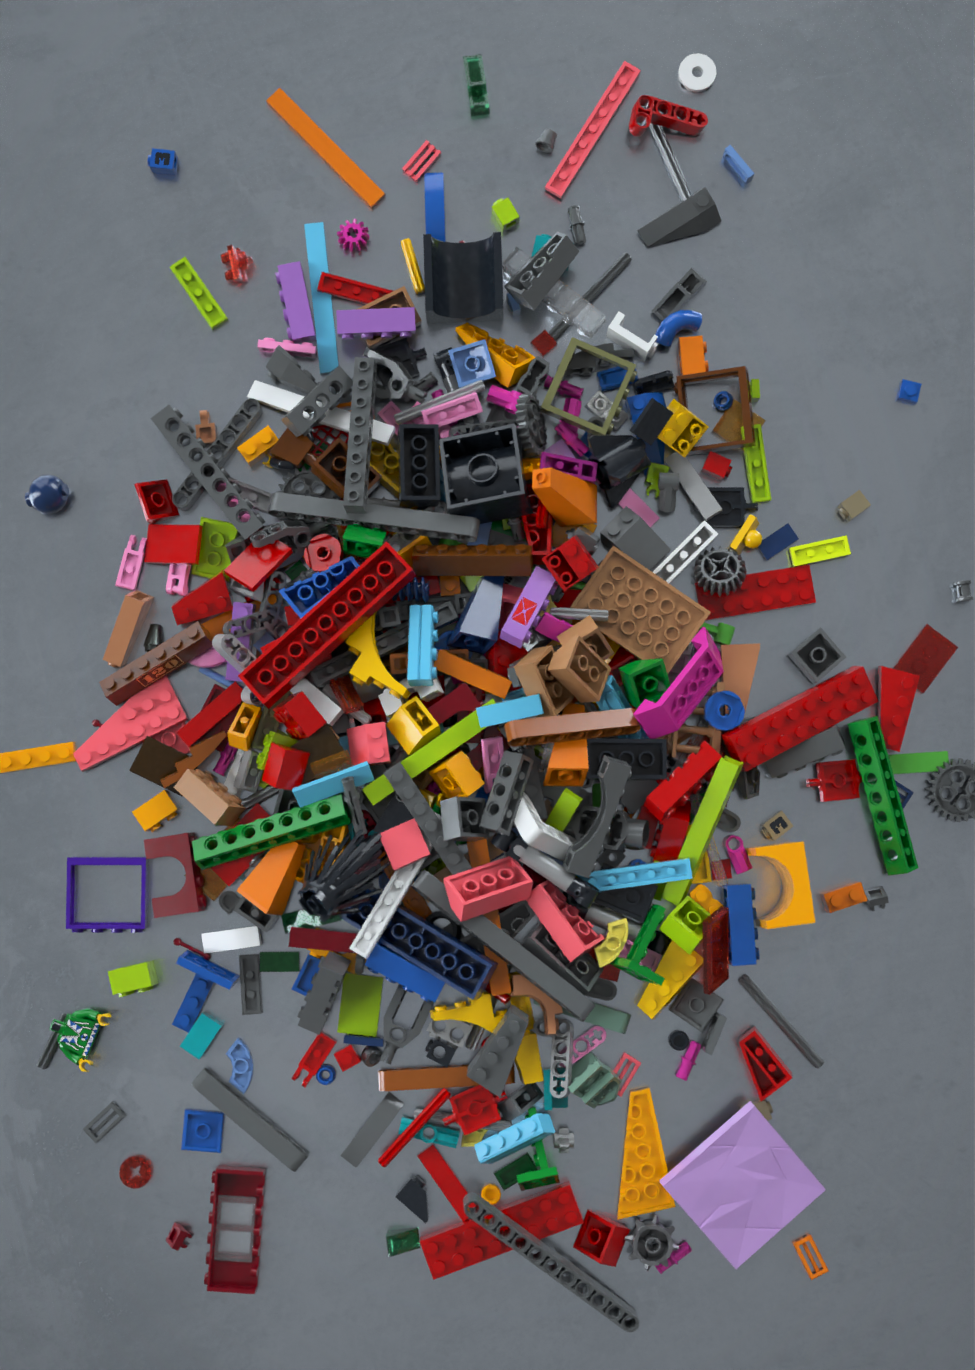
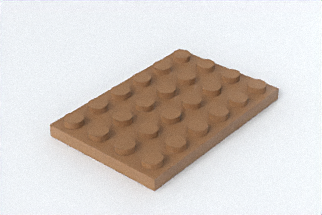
M612 546L598 566L599 568L596 569L570 608L607 610L609 612L607 621H594L601 633L640 660L662 658L667 674H669L711 612L624 552Z

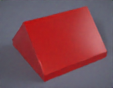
M167 479L134 484L146 521L149 524H157L179 516L177 507L172 501L173 495Z
M272 742L262 781L274 788L292 790L295 787L301 786L310 753Z

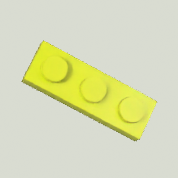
M847 535L789 548L793 567L851 555Z

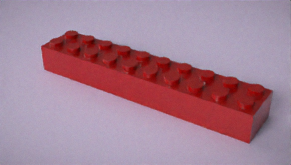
M386 541L243 670L238 677L262 704L269 709L416 576L414 570Z

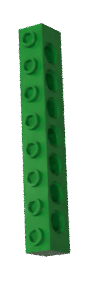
M878 716L848 723L849 734L854 746V753L857 757L859 772L862 776L864 790L868 798L869 809L872 813L874 827L877 832L888 876L918 869V864Z
M341 794L333 795L301 808L295 807L292 810L276 813L264 819H257L245 825L241 824L229 830H221L210 836H202L192 841L194 860L201 870L351 824L348 805Z

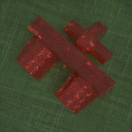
M233 245L227 246V251L220 254L223 264H231L232 269L225 271L226 280L229 282H247L246 271L250 270L249 265L253 263V257L247 256L246 251L241 252L240 248H234Z

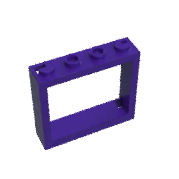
M67 857L66 929H72V932L82 933L84 929H91V933H102L103 929H111V933H122L123 929H131V933L143 932V929L148 928L149 859H146V857ZM77 865H142L141 922H76Z

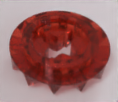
M139 1156L127 1158L119 1170L120 1179L123 1184L133 1189L146 1185L152 1174L151 1165H149L146 1159ZM141 1166L139 1170L141 1176L136 1175L131 1179L130 1177L133 1173L131 1168L135 1169Z

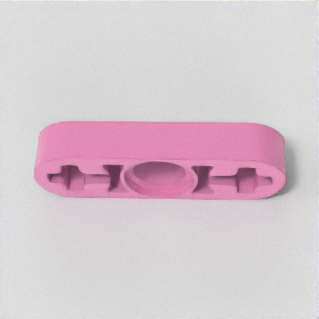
M595 1025L573 1040V1051L578 1056L574 1058L573 1055L572 1064L605 1041L606 1031L603 1027ZM595 1029L597 1031L601 1030L603 1032L601 1034L602 1038L600 1040L598 1038L593 1039L594 1045L590 1046L585 1036L588 1035L591 1038L594 1035L593 1031ZM581 1040L587 1043V1049L583 1052L576 1050V1043ZM567 1046L559 1050V1053H565Z

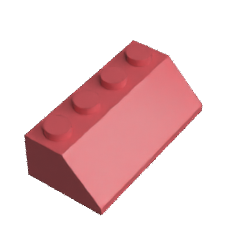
M510 856L445 877L443 880L451 909L461 922L530 898L533 880L523 867Z

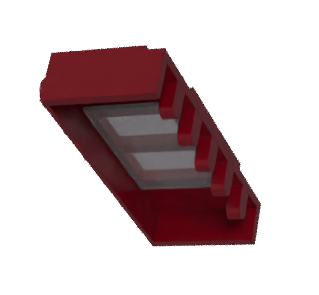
M219 1165L216 1171L212 1172V1183H215L214 1191H211L210 1195L213 1211L209 1213V1224H212L211 1232H208L207 1244H210V1252L206 1254V1264H209L208 1272H205L204 1285H207V1291L255 1294L258 1289L266 1169Z

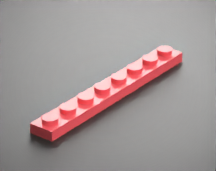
M626 61L623 62L546 184L545 190L560 199L563 197L641 72L640 69Z

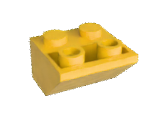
M673 399L667 409L673 412V415L657 438L685 458L709 426Z
M417 696L400 706L386 724V727L409 756L441 734L439 724Z

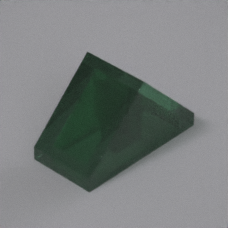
M418 1228L387 1231L388 1257L420 1248Z

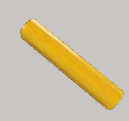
M409 238L403 239L401 246L416 294L424 293L425 286L411 240Z

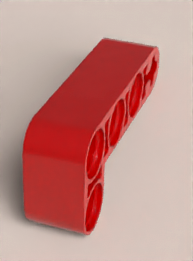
M642 95L632 108L629 131L632 135L639 137L645 133L650 123L697 136L707 125L708 118L701 111L649 95Z

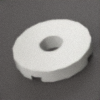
M700 53L691 54L685 57L680 64L678 71L679 81L688 91L695 93L703 92L714 83L716 66L707 55ZM699 69L702 72V76L695 77L692 71Z

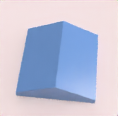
M485 339L448 350L459 388L479 380L486 381L496 377Z

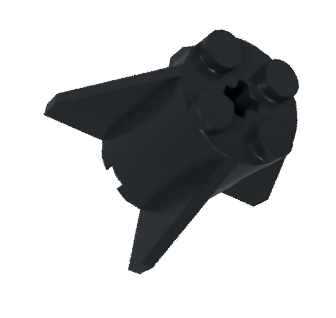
M592 435L587 438L592 455L589 457L591 459L586 461L598 463L596 479L598 478L601 482L599 486L604 490L609 507L612 508L621 501L639 474L651 466V461L647 457L645 452L646 445L642 439L637 440L631 435Z

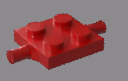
M855 759L816 763L817 779L806 780V783L813 782L812 784H806L808 788L818 786L820 802L860 798L859 785L860 782H863L862 776L859 775L856 769Z
M480 1084L449 1098L453 1107V1114L442 1118L443 1122H445L444 1125L447 1126L457 1122L465 1136L501 1120L497 1110V1103L508 1099L507 1095L501 1098L497 1095L494 1096Z

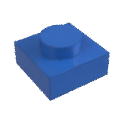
M903 379L897 399L916 404L922 384Z

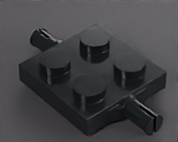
M407 338L375 349L402 363L411 377L420 375L416 359L427 356L425 348L413 351L409 346ZM377 364V375L381 379L382 385L387 387L393 372H391L390 368Z
M707 487L722 508V512L706 521L711 527H742L745 523L746 511H758V503H746L744 487ZM692 503L691 510L698 511L694 503Z

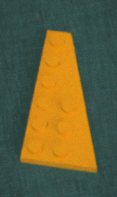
M650 1088L630 1091L617 1220L676 1207L674 1198L659 1181L668 1173Z

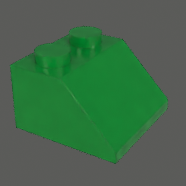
M359 524L347 525L343 535L344 554L369 558L386 542L387 532L380 528H364V526Z
M662 658L636 660L619 668L628 702L637 709L645 699L657 702L670 686Z

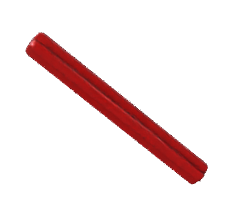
M443 1088L378 1159L381 1166L385 1168L448 1100L451 1093L446 1088Z

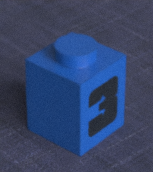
M152 148L151 155H148L147 161L154 174L176 176L178 160L176 152Z

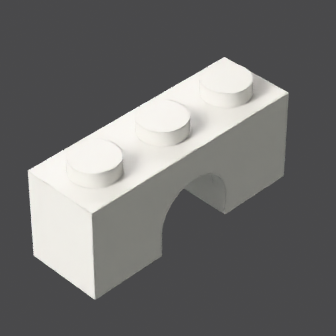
M438 677L433 679L432 686H409L407 678L400 682L401 685L409 690V696L414 692H418L420 698L426 702L444 694ZM386 688L378 697L386 716L392 718L399 707L408 702L409 696L407 699L403 697L397 699Z

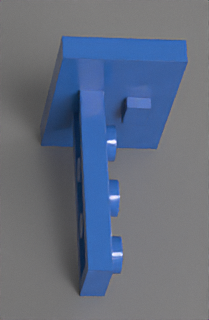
M187 950L179 956L176 964L196 973L172 1025L189 1033L203 1008L213 984L216 983L230 990L237 983L240 975Z

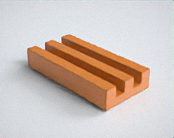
M811 1234L792 1242L811 1280L829 1272ZM807 1241L810 1242L823 1268L822 1270H819L806 1244ZM801 1244L816 1272L812 1274L799 1248Z

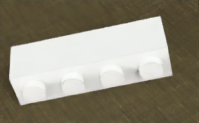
M704 520L653 573L670 584L717 537L718 533Z

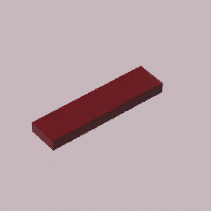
M290 927L288 947L356 953L349 948L358 933Z

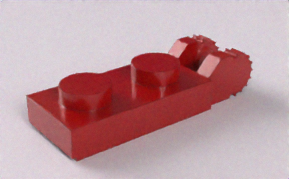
M321 1031L298 1064L299 1067L291 1079L294 1081L298 1079L302 1069H305L309 1074L305 1077L301 1086L306 1087L313 1075H316L337 1041Z

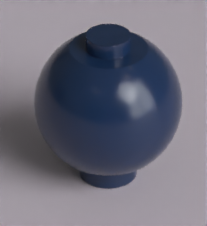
M43 475L32 482L29 492L25 493V501L29 507L34 506L36 510L42 513H55L65 506L69 495V488L60 478L53 475Z

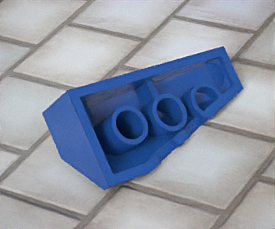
M643 393L626 398L625 404L631 427L651 398L666 407L663 393ZM633 434L634 437H635L637 440H638V439H641V438H639L638 436H636L635 434ZM656 438L652 445L644 441L646 445L645 452L650 461L664 465L665 443ZM648 468L643 471L644 476H646Z

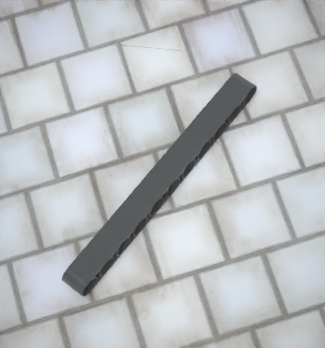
M280 492L272 494L268 511L270 515L280 518L342 526L359 524L369 529L380 528L388 532L465 542L477 541L480 520L474 517L367 504L366 514L346 513L342 500Z
M423 870L411 885L416 892L575 1018L584 1022L594 1009L595 1004L485 916L480 915L461 922L451 909L445 885L432 874Z
M476 1193L465 1195L463 1206L465 1214L624 1331L634 1332L638 1329L639 1320L634 1308ZM470 1203L477 1204L474 1208L468 1207ZM488 1214L493 1215L491 1219L484 1218ZM503 1226H508V1227H509V1228H508L507 1230H505V1231H501V1230H500V1228L503 1227ZM520 1237L525 1238L522 1242H516V1239ZM535 1249H539V1250H540V1251H539L538 1253H536V1254L531 1253V1252H532L533 1250H535ZM549 1261H556L553 1265L547 1264ZM571 1272L569 1276H563L564 1273ZM583 1283H586V1284H587V1285H586L585 1287H583V1288H580V1287H579L580 1284H583ZM596 1295H602L599 1299L594 1298ZM617 1306L615 1310H610L611 1307ZM629 1317L633 1318L631 1321H625Z

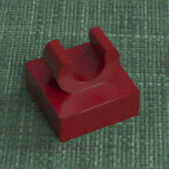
M174 1223L166 1238V1242L172 1249L179 1251L180 1247L187 1248V1244L183 1241L186 1237L192 1239V1235L181 1224Z

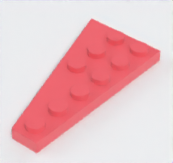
M164 676L132 696L73 753L82 772L144 742L147 735L154 737L188 720L168 676Z

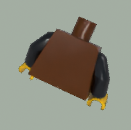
M287 427L270 450L271 455L266 454L269 460L262 463L268 468L274 467L286 470L300 469L304 463L312 467L313 462L318 458L312 454L316 448L313 444L315 438L312 431L306 436L302 434L296 437Z

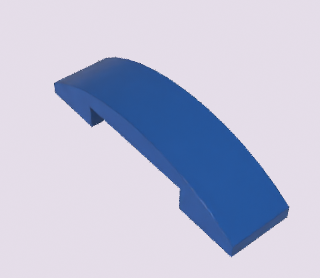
M443 172L424 173L426 234H431L433 238L446 242Z

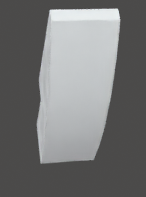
M305 677L289 690L293 694L303 691L331 726L345 712Z
M257 926L202 934L204 953L262 945L260 928Z

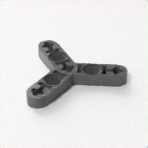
M274 571L266 579L263 600L258 612L227 621L223 625V633L239 638L265 629L275 640L280 638L277 635V629L280 626L284 627L286 633L291 627L279 616L283 599L279 590L286 586V576L284 573ZM277 577L280 579V583L273 581V578ZM275 588L278 591H270V589ZM270 594L276 596V603L273 605L268 602ZM267 615H271V619H269V622H260L259 619L266 618ZM250 618L255 622L251 630L246 626V622ZM232 626H241L242 628L234 630V634L229 632V629H231Z

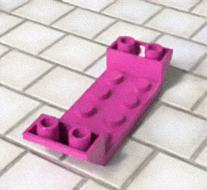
M702 627L691 640L697 652L658 702L654 703L645 699L633 715L649 739H656L679 730L724 672L721 653L705 627Z

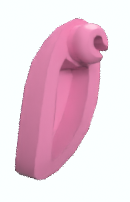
M211 647L188 663L197 667L210 668L227 662V660Z

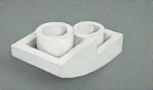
M597 391L585 406L605 421L613 403L601 391ZM622 409L618 418L614 417L612 420L614 430H617L629 417Z

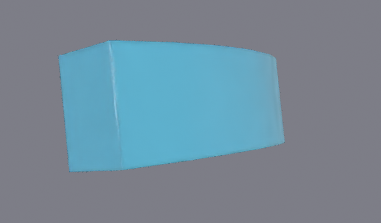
M540 694L476 708L480 728L544 713Z

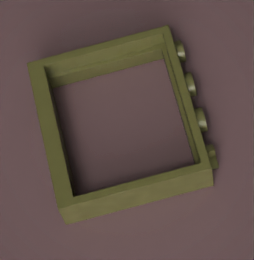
M572 337L540 411L593 435H610L614 427L612 420L614 417L618 418L622 409L619 406L622 399L626 400L629 394L628 384L629 382H634L638 373L635 371L636 364ZM576 349L628 370L603 427L551 406Z

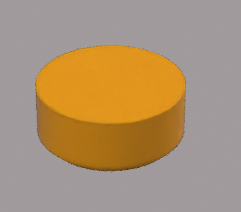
M487 1184L482 1188L481 1197L492 1205L496 1204L501 1198V1190L496 1184Z

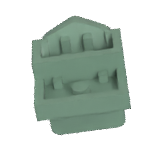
M589 1052L572 1067V1084L568 1089L572 1094L580 1097L586 1105L595 1108L597 1105L601 1106L615 1101L620 1084L623 1081L611 1068L604 1065L595 1054Z

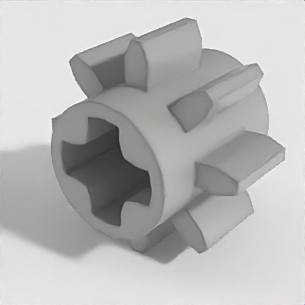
M559 1128V1133H554V1148H559V1153H569V1148H574V1133H569V1128Z

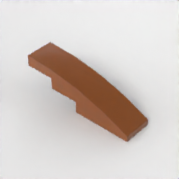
M223 730L189 747L192 755L175 763L178 771L160 780L163 787L166 788L180 780L187 769L193 770L199 766L225 738V731Z

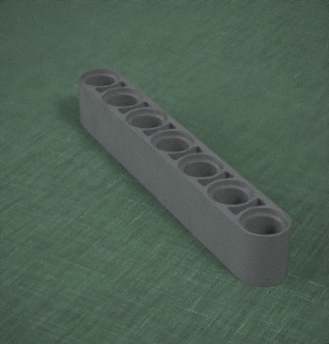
M249 398L244 401L206 451L207 454L212 452L213 455L216 451H222V456L217 459L218 462L216 463L219 469L223 467L262 415V407L256 399ZM256 405L257 410L255 412H248L250 406ZM239 421H246L244 427H236ZM227 436H234V440L231 443H225ZM210 468V472L205 475L207 477L212 476L214 469ZM192 471L172 498L174 505L181 511L189 510L205 490L200 482L196 489H190L192 482H199ZM181 497H187V502L184 505H179L178 503Z
M203 1068L193 1080L191 1085L290 1170L296 1172L307 1159L308 1154L211 1071Z

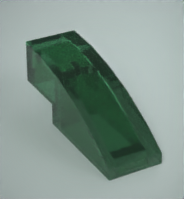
M482 54L463 56L471 116L490 114Z

